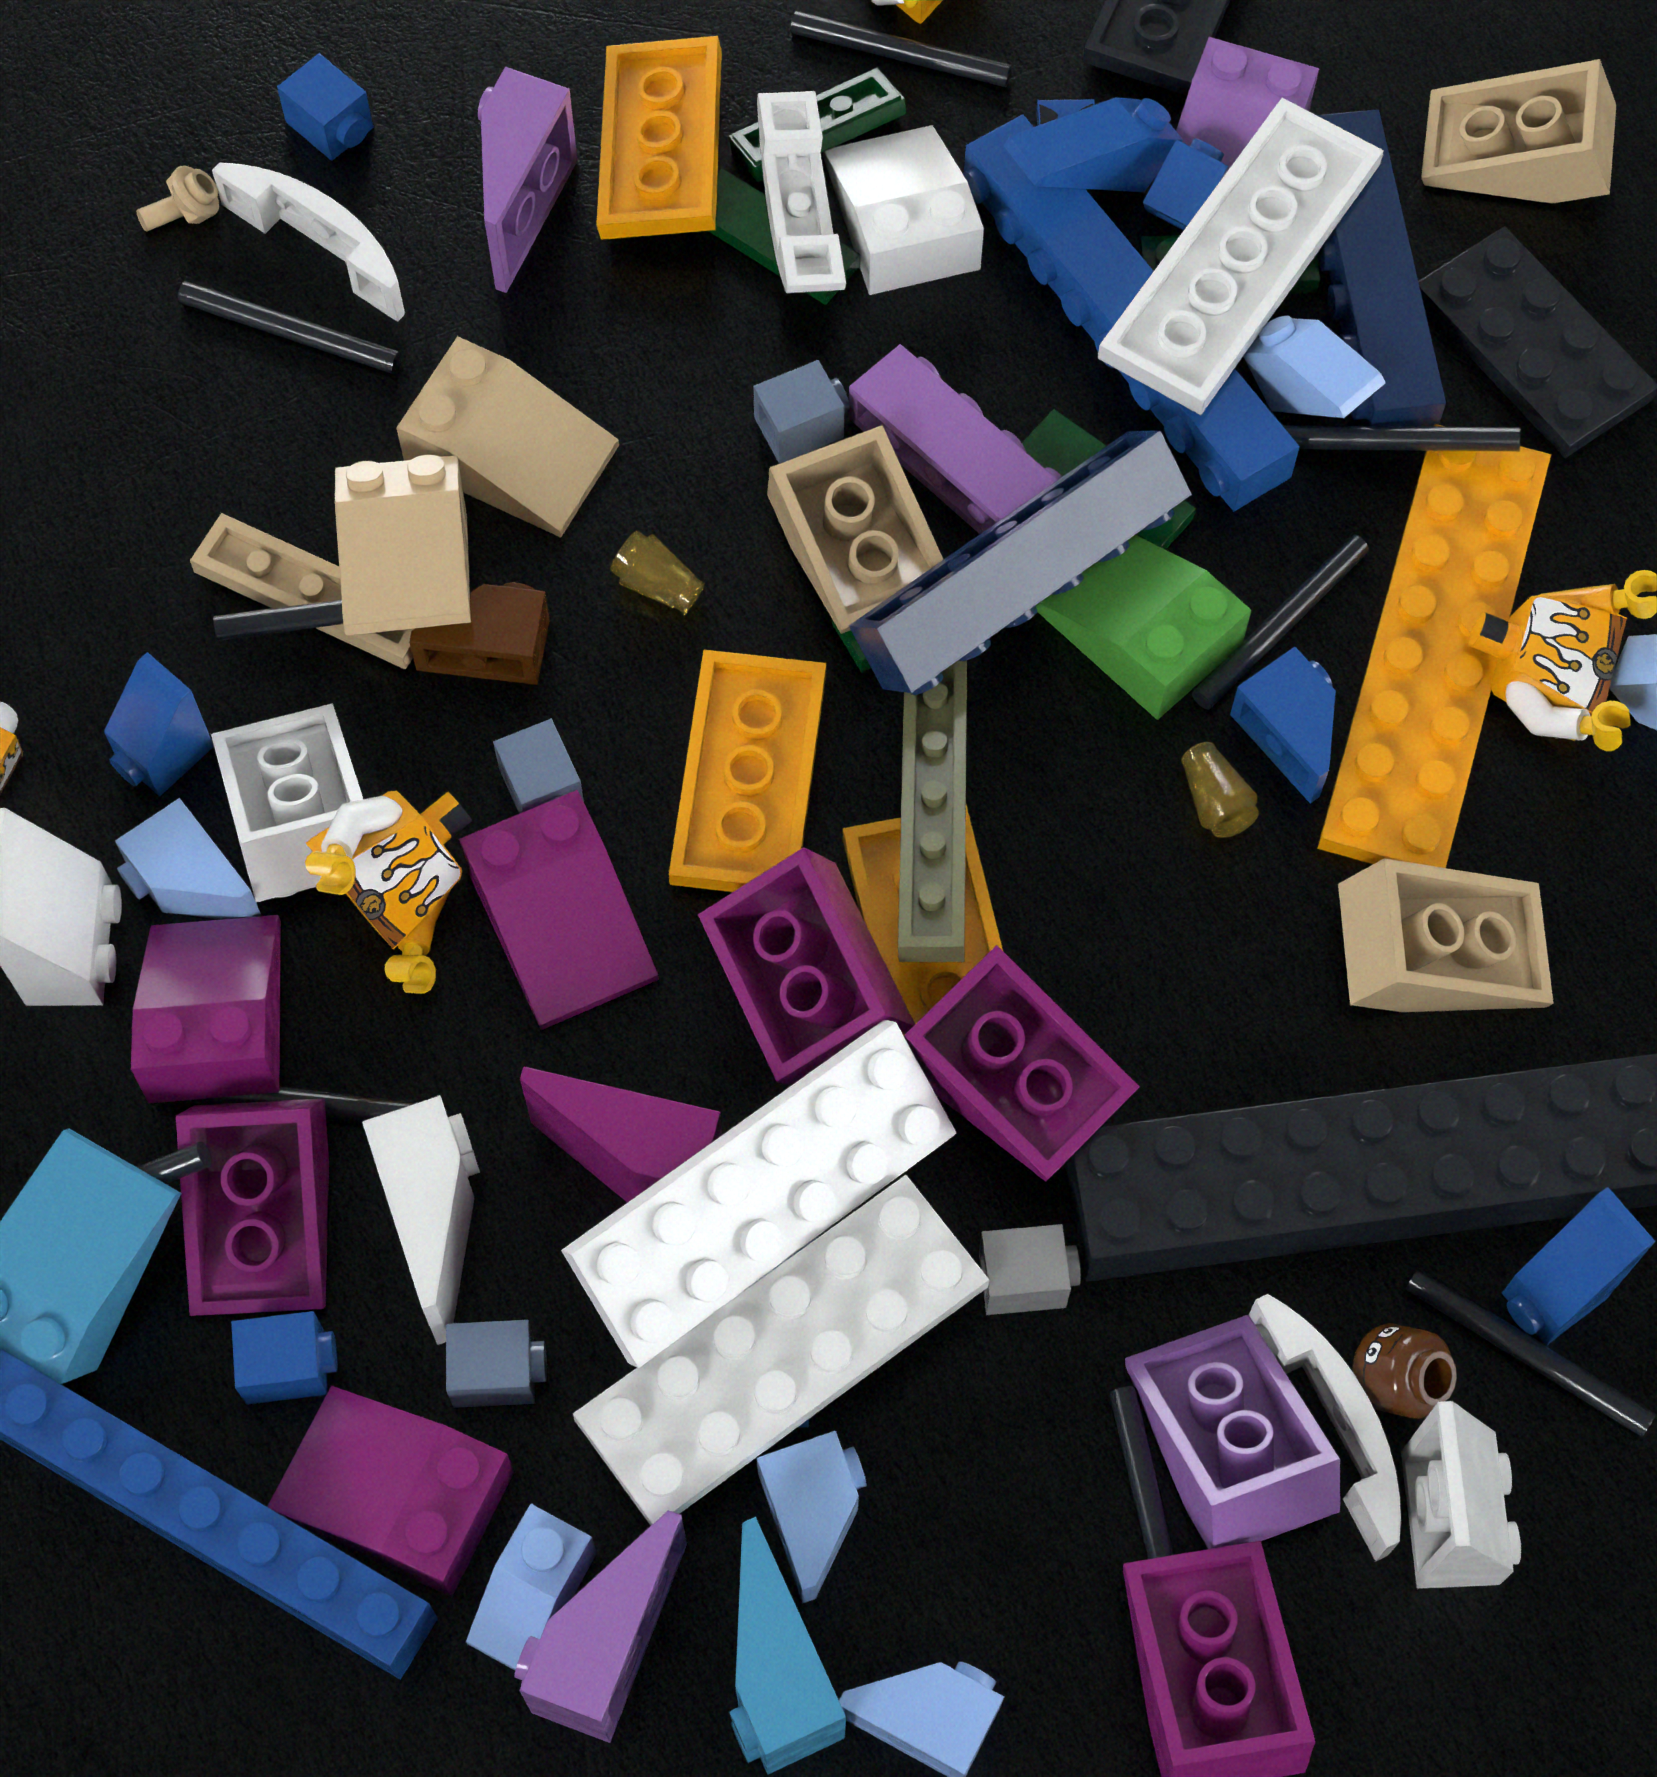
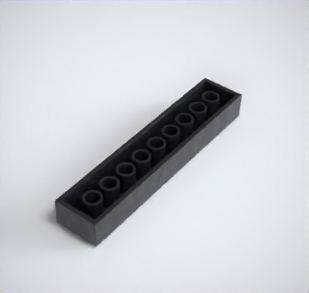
M1657 1054L1102 1126L1065 1162L1085 1282L1576 1216L1596 1195L1607 1187L1627 1209L1657 1205Z

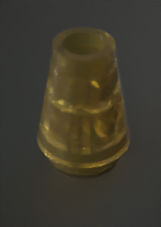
M635 531L626 540L610 568L612 573L620 577L619 585L669 607L676 608L684 614L695 603L705 585L654 534L646 537L639 531Z
M1204 742L1190 748L1183 755L1181 762L1185 768L1201 826L1211 829L1213 835L1220 838L1230 837L1247 829L1258 817V809L1255 806L1257 794L1221 752L1217 750L1214 743Z

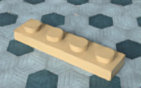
M223 513L220 514L190 559L194 573L271 608L342 599L339 566ZM343 624L316 628L405 670L413 659L409 641L411 631L414 629L345 636Z

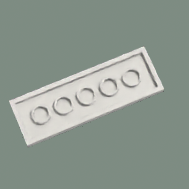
M1281 98L1101 342L1098 359L1202 415L1258 334L1377 170L1384 150Z
M883 1020L561 1251L627 1362L640 1368L957 1133L897 1023Z
M905 1175L726 1303L643 1366L634 1369L574 1412V1420L646 1520L652 1525L668 1510L680 1514L988 1288L989 1279L908 1176Z

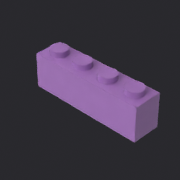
M901 344L849 386V419L863 432L883 425L899 463L979 534L1062 478L1057 471L1049 467L1044 469L1029 456L1021 441L1013 433L1007 430L1000 431L985 418L978 404L970 396L964 393L958 394L941 379L932 363L923 357L916 358Z

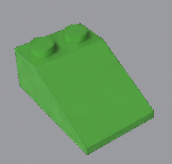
M1134 535L1128 539L1130 546L1125 552L1111 560L1094 563L1082 572L1084 579L1081 583L1064 593L1049 595L1039 602L1036 607L1038 609L1037 612L1158 720L1243 643L1251 609L1207 570Z

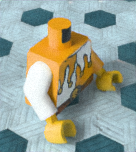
M1648 570L1636 571L1627 578L1624 589L1618 590L1615 584L1531 596L1510 616L1508 621L1482 612L1471 630L1469 646L1498 657L1490 686L1493 694L1507 702L1510 709L1534 735L1565 738L1573 741L1584 740L1588 735H1593L1594 742L1600 749L1604 751H1614L1622 744V731L1617 727L1623 729L1631 725L1630 712L1625 704L1618 701L1606 702L1627 617L1619 615L1620 608L1628 607L1630 613L1637 618L1647 619L1657 613V597L1648 596L1642 598L1637 597V595L1641 592L1657 591V574Z
M388 791L382 796L344 803L339 807L331 826L306 842V845L312 851L305 860L306 869L312 875L322 876L316 884L318 892L337 895L346 894L391 948L394 949L398 946L402 951V955H393L388 959L385 964V973L392 982H404L403 990L405 993H426L434 985L436 969L431 959L424 955H427L430 951L436 921L450 890L462 876L461 867L444 844L471 823L472 820L449 792L445 793L421 814L398 791Z

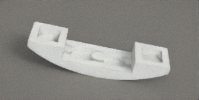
M815 91L758 93V123L767 210L775 256L786 293L845 290L846 279L838 234H833L820 152L823 137Z
M219 163L212 170L220 200L224 207L265 234L279 219H282L346 262L353 293L397 322L404 316L405 312L400 288L391 262L375 237L346 208L314 187L271 170L233 163Z
M1269 1294L1255 1300L1249 1317L1286 1374L1303 1367L1358 1470L1362 1480L1353 1484L1343 1498V1501L1375 1561H1378L1388 1556L1400 1542L1401 1526L1400 1494L1397 1475L1382 1425L1358 1379L1324 1336L1287 1305Z

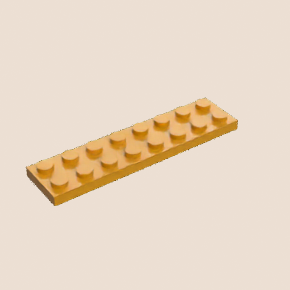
M1521 446L1520 452L1426 451L1317 849L1375 864L1385 858L1446 868L1498 657L1469 646L1470 633L1482 612L1489 613L1506 621L1510 618L1551 454Z

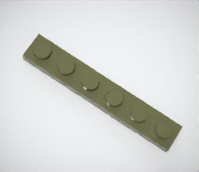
M967 660L956 661L942 671L943 680L932 689L918 695L904 692L898 923L899 962H965Z

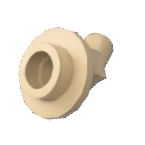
M179 166L166 181L172 196L137 209L136 212L140 224L146 232L183 216L188 223L200 224L209 217H213L219 210L217 186L213 179L204 171L188 166Z

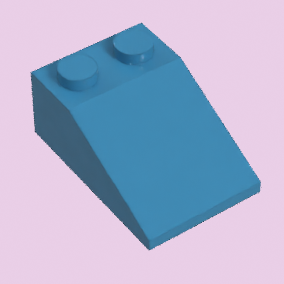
M71 1129L63 1130L0 1221V1349L59 1384L97 1370L177 1204L181 1192Z
M756 1517L742 1523L735 1684L738 1708L729 1711L732 1719V1728L747 1762L749 1763L761 1758L767 1774H770L844 1739L846 1716Z

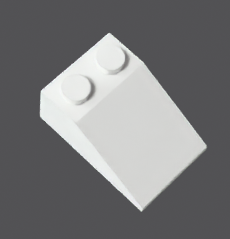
M933 125L837 146L823 152V158L854 251L860 254V269L869 295L980 270L984 228L968 182Z
M333 703L211 734L255 901L260 902L275 897H287L298 891L316 887L322 876L312 875L306 869L305 860L312 852L306 845V842L331 826L341 805L363 799Z
M0 808L1 968L26 1006L103 1005L105 983H113L116 975V952L114 945L109 944L111 923H119L121 917L122 899L120 887L112 885L100 861L10 810Z
M437 1096L365 1120L362 1123L421 1307L437 1345L446 1342V1324L454 1323L474 1203V1195L468 1177L480 1173L461 1113L447 1117L441 1096Z
M1453 1401L1438 1402L1401 1451L1417 1589L1500 1585L1514 1572L1513 1564H1519L1521 1558V1541L1516 1522H1507L1504 1495H1509L1512 1488V1474L1508 1455L1506 1453H1498L1495 1431Z

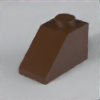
M515 582L506 583L502 586L483 584L470 593V623L415 628L411 631L409 643L417 671L538 685L550 622L545 591L535 590L528 585Z

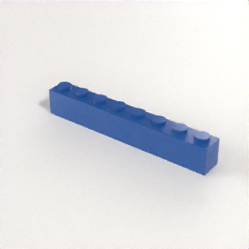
M1022 114L967 144L964 172L962 174L968 182L974 202L977 204L982 202L994 217L996 227L1002 238L1009 244L1015 243L1026 256L1034 277L1041 284H1048L1061 299L1063 310L1068 319L1076 326H1083L1095 341L1097 352H1099L1101 342L1154 271L1086 189L1034 186L1003 146L1009 136L1033 128V125ZM1235 368L1202 415L1118 370L1129 383L1130 391L1138 405L1144 410L1150 409L1164 426L1166 437L1173 448L1180 453L1185 452L1198 467L1202 482L1208 491L1214 496H1221L1233 512L1292 477L1300 446Z
M0 1349V1439L401 1680L438 1620L428 1602Z

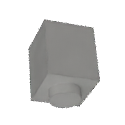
M1062 1224L982 1231L979 1246L980 1266L989 1279L988 1288L983 1291L986 1315L1066 1308L1071 1291L1070 1286L1080 1285V1263L1076 1245L1065 1246Z

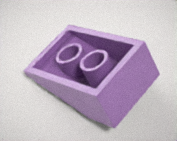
M1209 37L1193 77L1176 132L1183 139V143L1189 146L1193 139L1196 138L1223 152L1224 157L1221 162L1230 169L1281 98L1307 111L1310 110L1319 68Z
M505 67L494 88L489 86L485 89L478 107V119L481 121L485 227L496 290L507 293L578 158L570 89Z
M1249 1315L1125 1358L1126 1369L1133 1386L1136 1388L1138 1398L1182 1503L1208 1549L1263 1541L1340 1512V1458Z
M669 1510L664 1513L547 1621L540 1639L533 1636L528 1638L516 1666L515 1678L522 1680L519 1691L531 1713L608 1743L611 1742L687 1545L682 1515Z

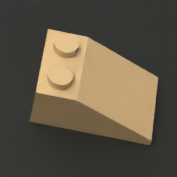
M1600 59L1431 90L1421 176L1424 185L1546 203H1558L1610 194L1616 102Z
M458 336L397 426L404 461L412 460L421 455H436L439 457L457 455L464 493L559 537H562L619 447V440L511 360Z
M883 425L770 467L767 493L792 551L841 634L850 631V624L943 560Z
M421 455L412 460L386 463L362 461L351 466L335 468V512L345 636L470 623L467 514L458 456L439 457L436 455Z
M1384 858L1338 884L1350 1005L1397 1012L1545 1008L1554 1004L1539 883Z

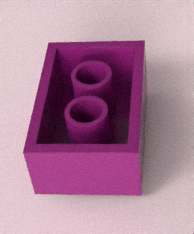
M803 847L698 914L777 1082L792 1086L883 1020L896 1022L903 1035L915 1025L835 862Z

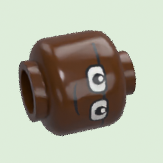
M1391 1323L1374 1327L1363 1337L1355 1352L1352 1364V1372L1358 1379L1375 1410L1413 1419L1427 1417L1438 1402H1444L1449 1399L1455 1388L1457 1378L1456 1366L1449 1348L1437 1334Z

